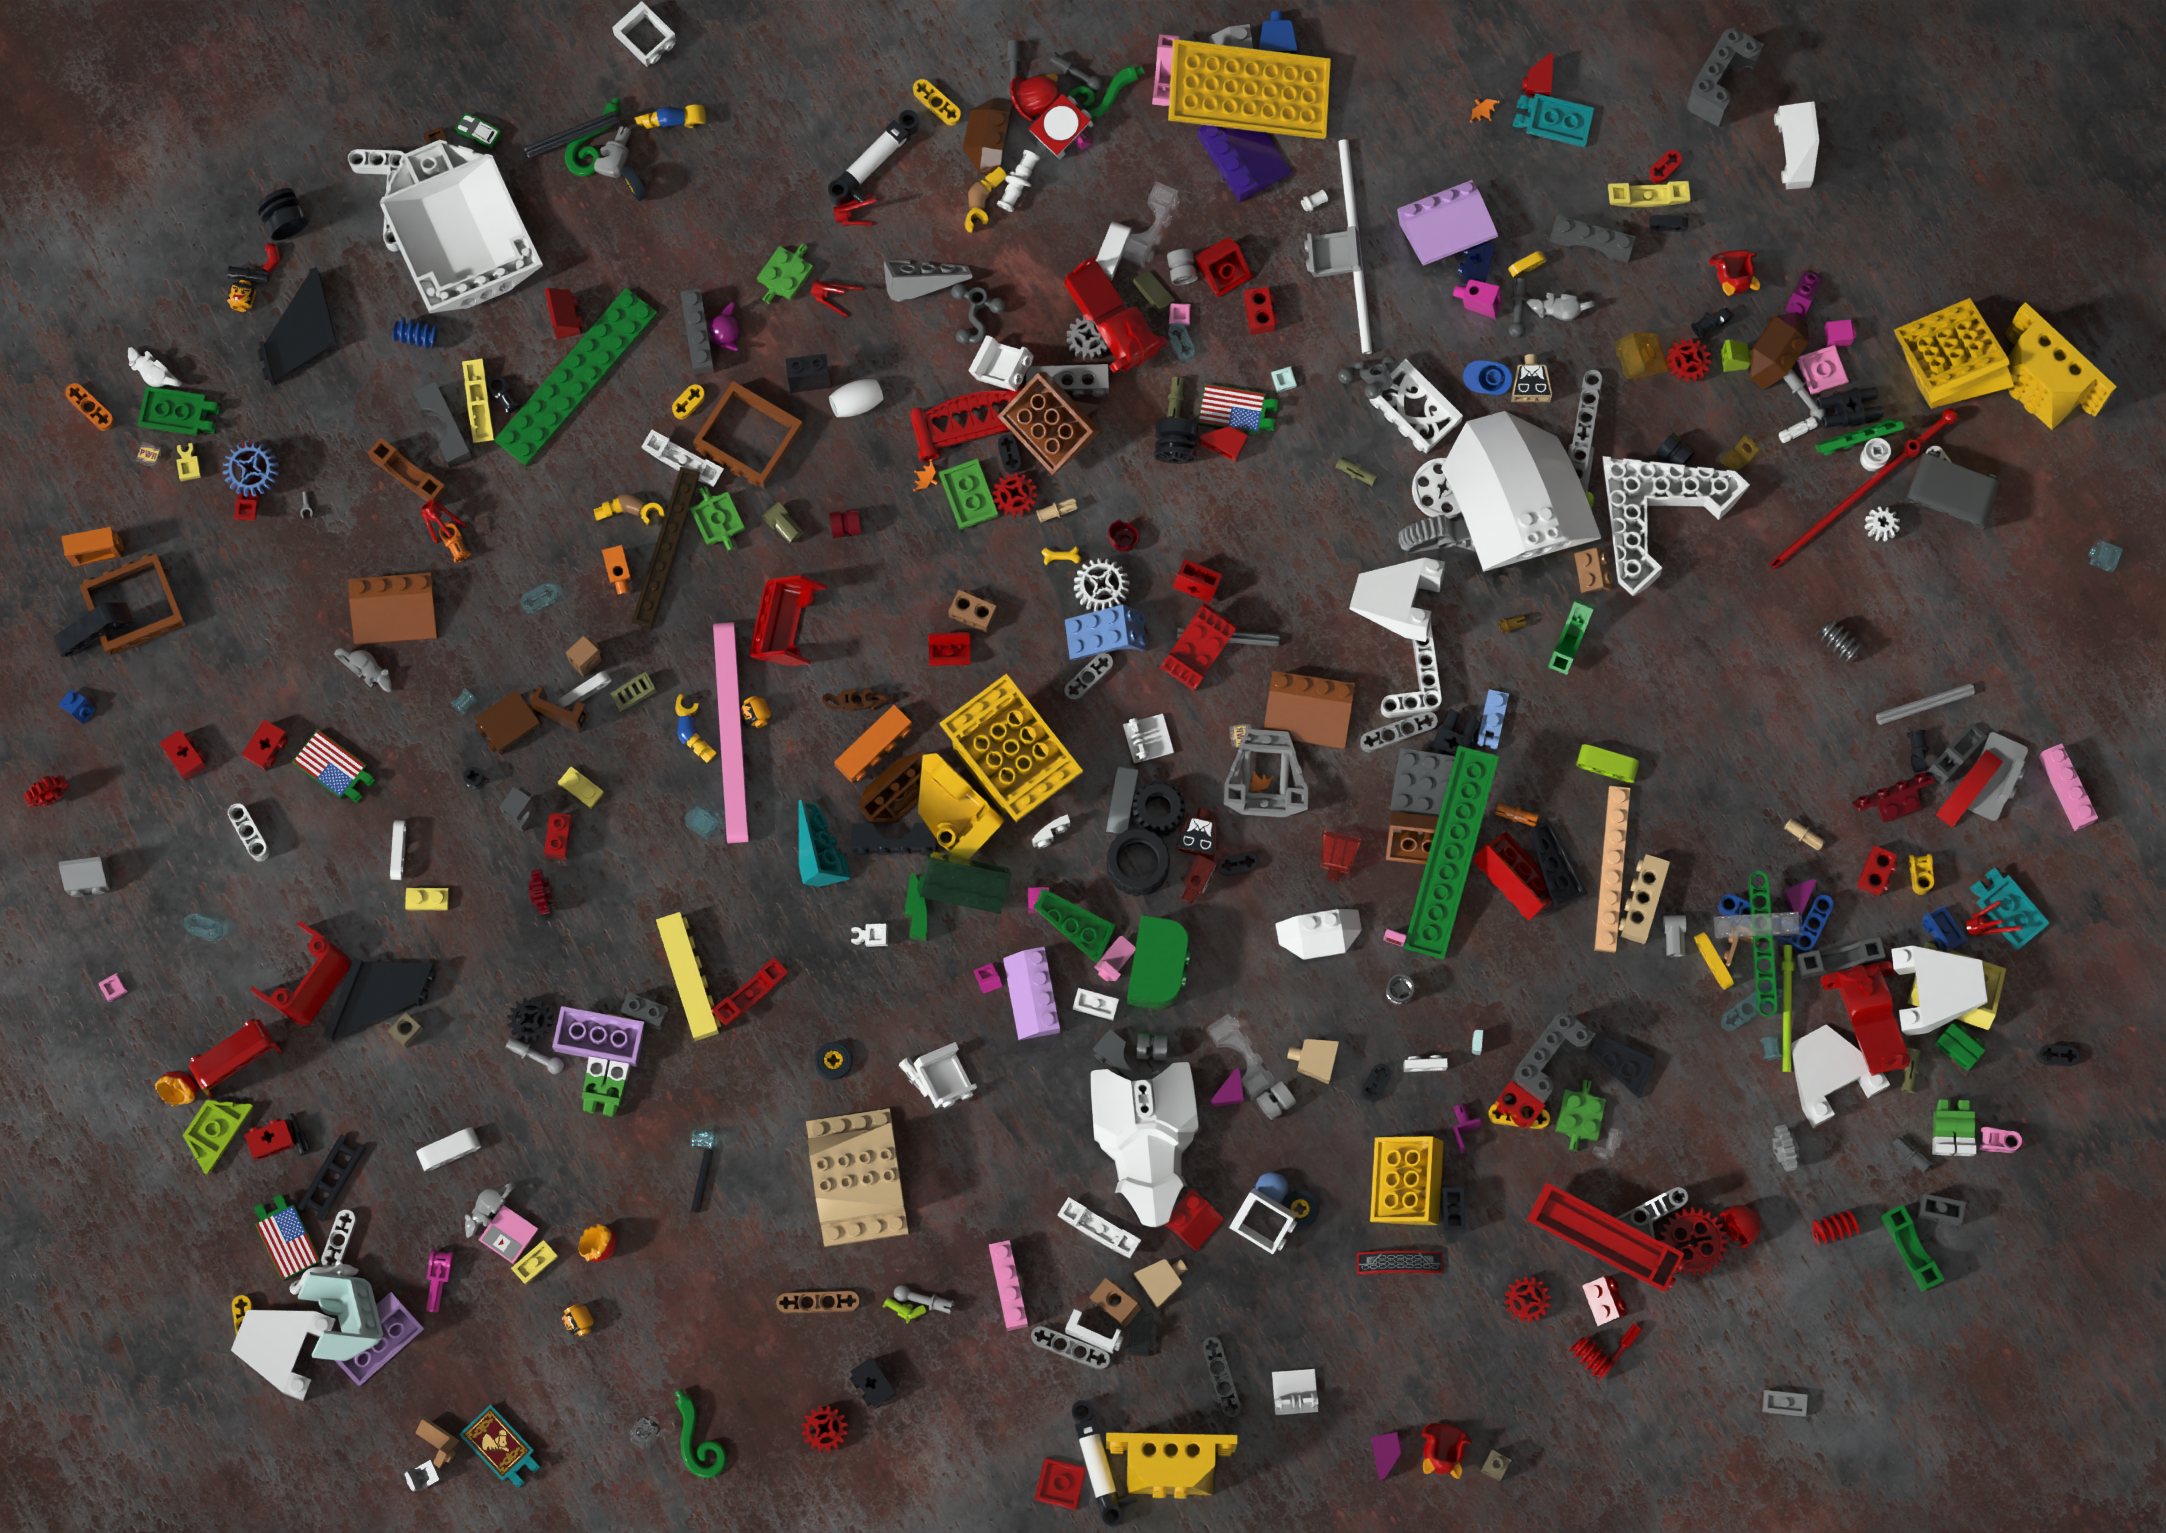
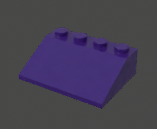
M1209 125L1198 128V139L1239 203L1292 173L1266 132Z

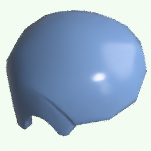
M1268 1172L1259 1177L1255 1189L1279 1203L1288 1195L1289 1183L1283 1175L1276 1172Z

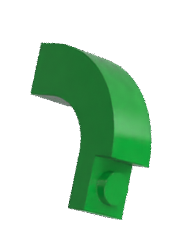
M1578 598L1575 599L1548 665L1549 668L1566 675L1568 674L1595 605Z

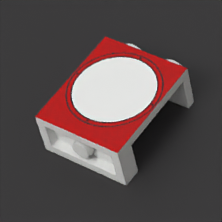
M1063 94L1029 128L1030 132L1059 160L1065 155L1064 149L1087 125L1090 128L1093 126L1090 120L1092 116L1085 109L1080 111L1076 107L1078 103L1070 95L1065 97Z

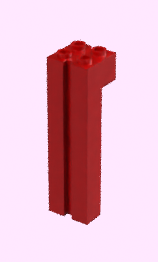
M1547 1182L1527 1218V1221L1663 1293L1666 1289L1671 1290L1676 1281V1278L1673 1277L1675 1271L1678 1270L1680 1272L1686 1261L1683 1258L1684 1253L1650 1237Z

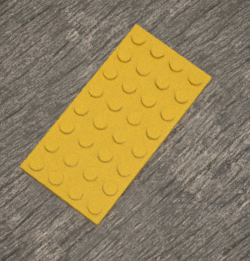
M1175 39L1172 47L1168 121L1325 139L1327 132L1330 59Z

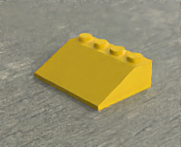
M1433 1136L1375 1137L1370 1222L1439 1225L1444 1141Z

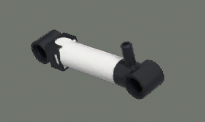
M908 109L901 112L898 118L899 123L893 120L884 129L885 132L838 179L830 182L828 194L833 204L841 205L846 203L850 195L859 203L867 200L856 189L897 148L903 147L909 141L910 135L917 133L919 130V118L915 111ZM906 120H912L914 122L912 125L904 124ZM837 189L844 191L841 195L833 193Z
M1079 1400L1072 1407V1417L1077 1422L1075 1424L1076 1432L1102 1521L1108 1527H1117L1123 1520L1121 1506L1135 1503L1137 1498L1135 1494L1118 1498L1096 1418L1092 1419L1093 1408L1088 1401ZM1079 1407H1086L1088 1415L1081 1418L1076 1414V1410ZM1110 1510L1116 1511L1119 1515L1118 1519L1114 1522L1106 1518V1514Z

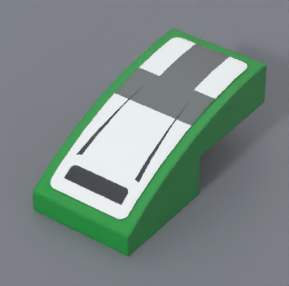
M467 113L464 114L455 128L458 134L471 138L477 144L489 149L494 148L502 135V132L497 128Z

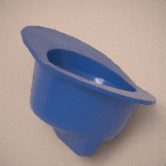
M1475 360L1465 367L1463 381L1472 391L1500 395L1510 388L1512 374L1501 363Z

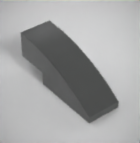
M1971 723L1931 765L1927 772L1943 785L1981 745L1987 736Z
M1124 767L1117 768L1106 829L1108 833L1121 834L1128 830L1138 770Z

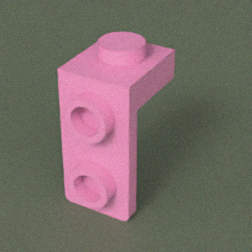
M1119 936L1094 968L1099 971L1098 975L1105 981H1116L1121 975L1118 971L1134 953L1136 947L1123 936Z

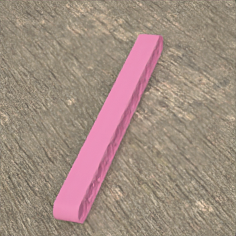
M734 622L713 623L727 843L749 842Z

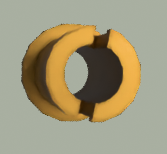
M1520 614L1507 619L1503 617L1498 622L1500 631L1508 634L1511 630L1526 627V621L1517 623V621L1525 619L1524 615Z

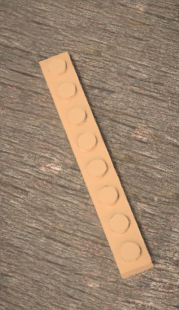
M1609 786L1595 951L1616 952L1630 788Z

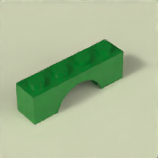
M1902 1204L1884 1213L1881 1219L1921 1293L1943 1282L1944 1278L1936 1263L1922 1247L1916 1235L1913 1221L1904 1205Z

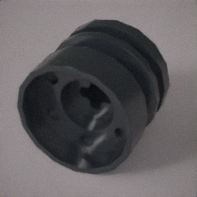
M283 188L268 194L255 207L262 222L266 223L265 227L272 240L280 241L290 238L302 231L310 221L303 207L299 206L300 202L291 188Z
M1174 417L1156 421L1155 437L1159 440L1155 442L1154 458L1173 464H1185L1196 461L1197 444L1194 441L1198 439L1199 424L1190 419Z

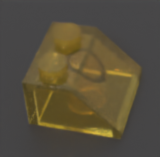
M1632 332L1614 342L1616 354L1620 359L1622 371L1627 380H1642L1669 371L1657 333Z

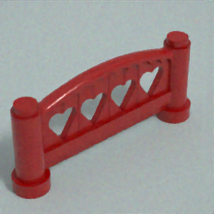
M1020 384L1017 391L991 390L961 395L947 400L926 412L921 407L912 409L910 411V418L920 450L918 452L920 462L927 463L930 462V459L932 461L940 457L938 449L1009 431L1010 429L997 417L999 414L991 406L993 403L1000 404L1004 400L1010 403L1024 388V385ZM982 406H987L989 410L985 421L982 422L972 413V409H980ZM962 411L969 413L964 428L952 418L954 413L960 414ZM942 416L949 418L945 433L932 423L934 418L941 419Z

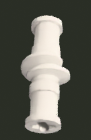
M1024 150V156L1017 166L1016 172H1010L1012 176H1006L1005 178L1009 184L997 205L1009 212L1014 211L1013 206L1018 197H1020L1023 187H1031L1027 179L1031 176L1036 162L1040 160V157L1031 151Z

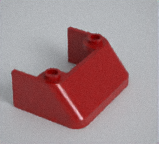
M803 575L768 580L763 588L750 647V656L761 661L787 666L810 664L811 660L802 657L800 648L793 645L801 608L807 607L813 602L814 591L827 589L828 585Z
M299 921L297 925L300 929L312 937L308 948L310 953L317 958V961L294 993L286 988H279L269 998L253 986L250 990L256 997L296 1024L308 1026L314 1021L349 972L352 963L348 955Z
M253 1018L244 1024V1028L203 1055L198 1054L191 1058V1063L188 1067L203 1092L213 1100L216 1097L210 1090L211 1088L270 1049L274 1048L279 1055L283 1051L265 1024L260 1019L255 1020Z

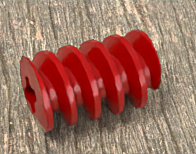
M1846 1210L1844 1215L1841 1212L1837 1213L1836 1218L1833 1215H1829L1828 1220L1823 1217L1820 1219V1223L1817 1220L1812 1221V1234L1818 1247H1820V1240L1827 1245L1829 1237L1833 1242H1836V1235L1841 1240L1844 1239V1233L1852 1237V1230L1857 1235H1860L1857 1220L1849 1210Z
M1589 1335L1579 1339L1568 1352L1576 1350L1573 1357H1582L1579 1362L1580 1365L1588 1363L1585 1368L1586 1371L1594 1369L1591 1376L1599 1375L1598 1383L1613 1368L1615 1361L1607 1362L1609 1355L1601 1356L1603 1348L1595 1350L1597 1342L1589 1343L1591 1339Z

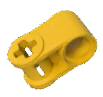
M1931 853L1926 856L1916 857L1909 855V870L1913 891L1918 895H1926L1934 885ZM1925 880L1928 883V887H1921L1918 881Z

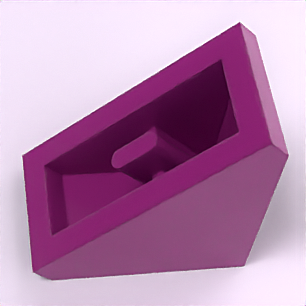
M1811 879L1785 889L1782 893L1794 921L1798 922L1816 880Z
M1238 1068L1232 1072L1212 1098L1210 1105L1213 1107L1243 1103L1244 1097L1240 1070Z

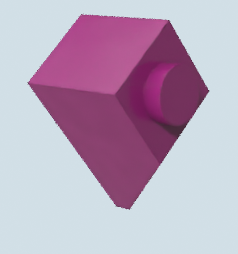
M1397 1432L1371 1437L1379 1481H1384L1401 1455V1450L1404 1449L1402 1436L1398 1437Z

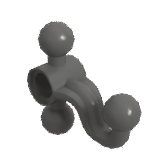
M956 284L951 289V294L957 300L969 299L971 307L968 317L970 322L978 329L976 335H971L968 329L961 328L956 333V340L961 344L968 342L978 343L986 336V327L976 316L978 310L988 306L993 313L998 314L1005 309V302L1001 298H987L986 292L982 288L976 287L971 291H967L964 285ZM976 295L984 297L979 303L974 302L973 298Z
M1386 356L1382 360V364L1374 365L1368 369L1365 362L1356 361L1346 368H1342L1338 373V379L1344 384L1350 383L1354 378L1353 372L1360 369V377L1369 383L1365 387V395L1370 399H1376L1381 391L1388 390L1393 385L1389 372L1394 371L1398 363L1395 357Z

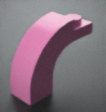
M1159 34L1152 102L1154 105L1169 106L1173 41L1175 39L1179 40V36Z

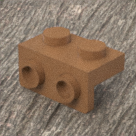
M1596 547L1574 554L1582 594L1602 589L1612 590L1611 583L1613 579L1608 569L1609 557L1605 550Z

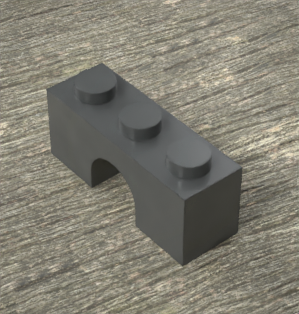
M513 787L499 808L505 814L504 817L507 822L524 832L538 811L535 803L532 801L531 794L523 788L518 790Z

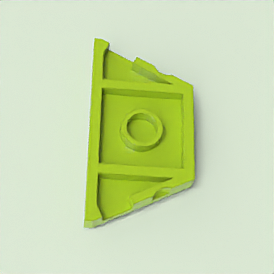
M206 1100L183 1134L185 1141L206 1175H209L254 1108L251 1104Z

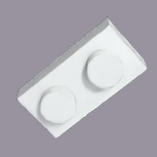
M1078 988L1073 1010L1113 1021L1119 999Z
M1440 1055L1429 1056V1059L1411 1056L1408 1057V1060L1404 1061V1072L1444 1071L1448 1067L1447 1058L1442 1059Z

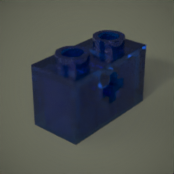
M1483 242L1464 250L1463 256H1466V261L1460 264L1458 272L1459 275H1462L1460 282L1468 284L1469 280L1486 282L1495 244ZM1474 260L1478 261L1477 265H1473Z

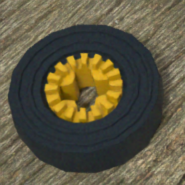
M631 166L622 169L621 175L636 200L641 201L648 197L647 191Z
M828 1042L822 1045L816 1052L814 1059L815 1067L819 1074L831 1080L841 1079L846 1076L853 1062L849 1049L838 1042ZM833 1055L839 1060L835 1066H831V1063L827 1062Z
M1305 1190L1290 1192L1281 1204L1297 1214L1294 1220L1297 1222L1295 1228L1310 1226L1316 1221L1319 1214L1317 1199ZM1297 1204L1306 1207L1302 1215L1294 1211L1297 1208Z

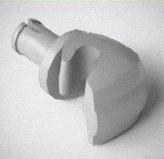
M619 127L615 140L608 141L606 146L600 149L601 154L606 157L596 159L594 165L596 172L613 178L621 176V170L625 168L629 150L625 145L631 130L626 127L623 130L624 127Z

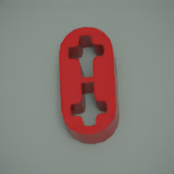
M1677 150L1667 151L1651 167L1649 172L1650 180L1660 184L1669 178L1681 165L1682 155ZM1669 157H1670V158H1673V157H1676V158H1677V159H1676V163H1675V162H1671L1669 165H1667V163H1668V161H1669ZM1662 168H1664L1662 172V177L1660 175L1656 177L1655 170L1659 172Z

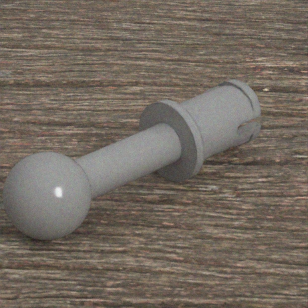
M1791 369L1783 378L1793 390L1792 393L1797 392L1811 409V417H1814L1816 421H1821V418L1827 414L1826 408L1820 410L1817 408L1816 402L1803 387L1806 383H1803Z
M512 1036L510 1037L505 1048L521 1055L522 1059L526 1055L546 1065L548 1071L552 1074L562 1072L564 1063L560 1058H549L529 1048L530 1043L526 1044Z
M899 1285L894 1290V1297L899 1302L911 1300L929 1305V1310L931 1311L935 1309L951 1314L953 1311L952 1306H954L955 1301L937 1297V1294H933L932 1297L911 1292L905 1285Z

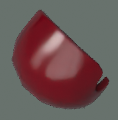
M1119 519L1110 525L1108 540L1115 550L1129 552L1137 547L1140 539L1139 532L1131 522L1125 523Z

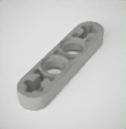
M1423 712L1369 731L1361 737L1360 747L1365 752L1370 753L1431 732L1437 726V717L1433 712ZM1425 717H1428L1429 720L1433 719L1431 726L1423 724L1420 726L1421 730H1418V724L1423 723ZM1407 723L1414 726L1415 730L1411 734L1403 731L1402 727ZM1387 730H1391L1395 734V738L1391 741L1383 737V733ZM1378 733L1380 741L1383 743L1379 744V740L1373 742V747H1370L1368 744H1364L1366 742V738H1370V740L1377 739L1376 734Z
M1036 1327L1031 1333L1032 1342L1036 1346L1094 1369L1104 1370L1110 1363V1357L1106 1351L1046 1327ZM1044 1331L1045 1337L1050 1338V1334L1055 1335L1051 1340V1347L1047 1346V1340L1042 1339L1041 1342H1038L1035 1334ZM1059 1338L1067 1342V1346L1063 1350H1058L1054 1346L1055 1341ZM1078 1346H1083L1087 1354L1083 1358H1078L1075 1356L1074 1350ZM1090 1350L1095 1351L1093 1356L1099 1357L1100 1354L1104 1355L1106 1363H1101L1099 1366L1097 1365V1360L1092 1358L1091 1362H1087Z

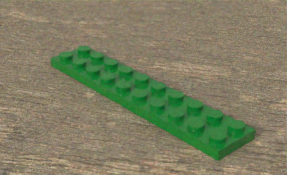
M625 288L494 439L495 443L527 467L658 315L657 311Z
M1459 745L1457 747L1403 949L1440 959L1445 958L1499 756Z

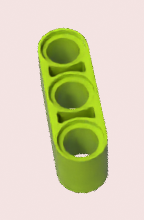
M1584 744L1581 746L1576 766L1624 782L1633 783L1640 762L1628 756Z

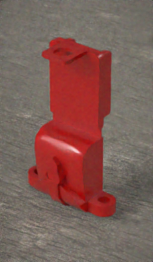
M1095 255L1082 262L1074 271L1070 272L1065 277L1066 282L1064 285L1086 320H1091L1095 323L1098 332L1115 356L1116 361L1109 366L1113 373L1122 369L1126 372L1154 357L1159 349L1168 344V341L1164 335L1158 338L1152 333L1138 308L1130 307L1126 309L1124 307V302L1097 261H1094L1098 258Z
M1890 961L1864 966L1862 964L1856 965L1850 969L1830 973L1821 978V983L1825 990L1839 989L1871 1076L1896 1069L1902 1070L1910 1065L1909 1054L1892 1014V997L1884 979L1895 973L1893 963Z

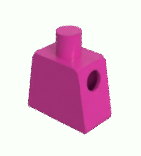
M1469 280L1466 287L1457 284L1453 296L1463 299L1466 309L1496 319L1503 302L1499 286L1475 280Z

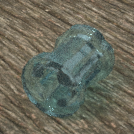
M463 688L462 694L455 701H451L450 704L461 715H464L465 710L478 700L467 689Z
M1772 1036L1760 1039L1764 1050L1763 1061L1782 1058V1054H1779L1777 1043L1779 1037Z
M697 1129L692 1130L691 1147L706 1146L709 1149H713L715 1140L714 1130L710 1132L697 1131Z

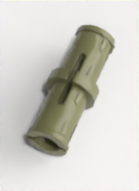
M1172 377L1171 393L1168 395L1169 407L1167 418L1173 417V411L1175 412L1174 418H1180L1181 403L1184 401L1182 396L1184 378L1180 377L1177 385L1178 377Z
M1343 456L1340 457L1336 465L1337 469L1351 475V478H1357L1371 487L1378 477L1377 474L1363 468L1361 464L1358 463L1357 465Z
M1908 1048L1910 1065L1902 1070L1904 1077L1901 1091L1914 1093L1916 1077L1920 1071L1918 1064L1921 1051Z

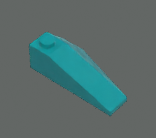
M801 799L799 800V869L803 884L820 887L850 879L846 858L843 853L839 854L835 846L837 840L834 836H830L826 828L828 823L818 803Z

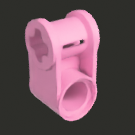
M1990 1127L1981 1128L1983 1137L1979 1150L2014 1153L2021 1146L2022 1138L2015 1131ZM2011 1137L2015 1139L2016 1146H2008L2006 1138Z

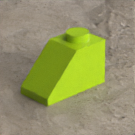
M1725 340L1721 350L1724 372L1746 370L1749 368L1752 350H1748L1747 343Z

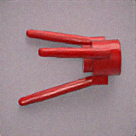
M870 193L868 195H865L864 197L866 199H869L873 195ZM873 198L860 203L852 200L833 207L836 223L842 222V226H872L874 223L871 221L848 220V218H852L851 210L877 202L878 199Z
M815 280L812 285L811 295L816 297L815 301L826 305L844 317H848L847 313L826 301L824 297L828 298L830 292L845 294L846 291L842 289L863 290V287Z
M433 499L429 500L421 507L422 512L420 514L425 519L435 543H438V539L430 519L437 521L449 538L452 537V534L440 519L442 516L441 510L462 527H467L461 519L445 508L439 500L436 502Z
M2000 900L1980 912L1972 914V919L1966 921L1967 930L1971 936L2022 930V927L2013 926L1988 929L1990 926L2003 923L2002 919L1987 922L1984 917L1981 918L1982 915L2000 905Z

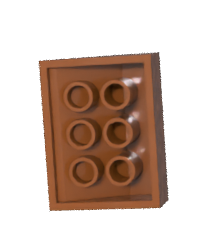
M1047 372L1037 373L997 416L1052 475L1057 473L1088 446L1102 431Z
M431 573L348 579L354 645L437 639L435 585Z
M1272 671L1263 730L1287 731L1293 742L1345 749L1355 683Z

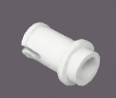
M1320 190L1309 197L1305 196L1301 204L1306 212L1313 211V208L1327 202L1328 197L1324 190Z

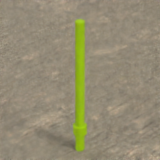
M1784 945V962L1781 963V971H1784L1782 1072H1791L1792 971H1794V962H1792V945Z

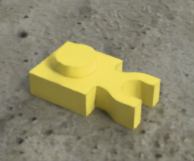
M188 443L189 450L187 452L182 451L181 445L177 446V451L182 459L177 460L180 481L201 478L199 460L197 456H193L194 445L192 443Z

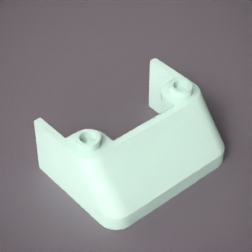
M309 1272L299 1292L298 1299L319 1301L320 1308L324 1313L338 1315L341 1332L323 1330L312 1353V1358L347 1361L377 1345L383 1336V1331L371 1284L363 1278Z

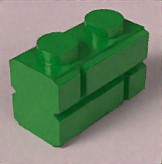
M1952 1023L1935 1043L1938 1048L1966 1071L1974 1065L1986 1050L1983 1048V1042L1976 1037L1971 1038L1967 1034V1029L1959 1023L1957 1025Z

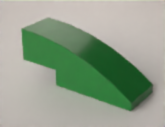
M911 872L904 914L905 917L912 918L910 939L927 941L928 917L925 898L916 874Z

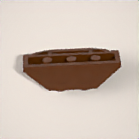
M993 98L970 110L963 150L980 175L987 176L998 167H1002L1013 101Z
M1795 312L1774 316L1752 348L1749 378L1762 390H1765L1786 376L1809 343L1808 325Z
M920 751L895 761L865 788L857 807L870 822H895L919 801L923 754Z

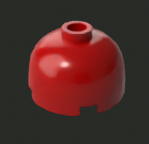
M1733 1205L1720 1214V1217L1723 1216V1220L1720 1222L1723 1224L1724 1231L1727 1232L1728 1237L1733 1242L1737 1240L1741 1243L1738 1245L1740 1248L1745 1249L1758 1238L1761 1225L1759 1222L1760 1216L1756 1210H1751L1744 1205Z

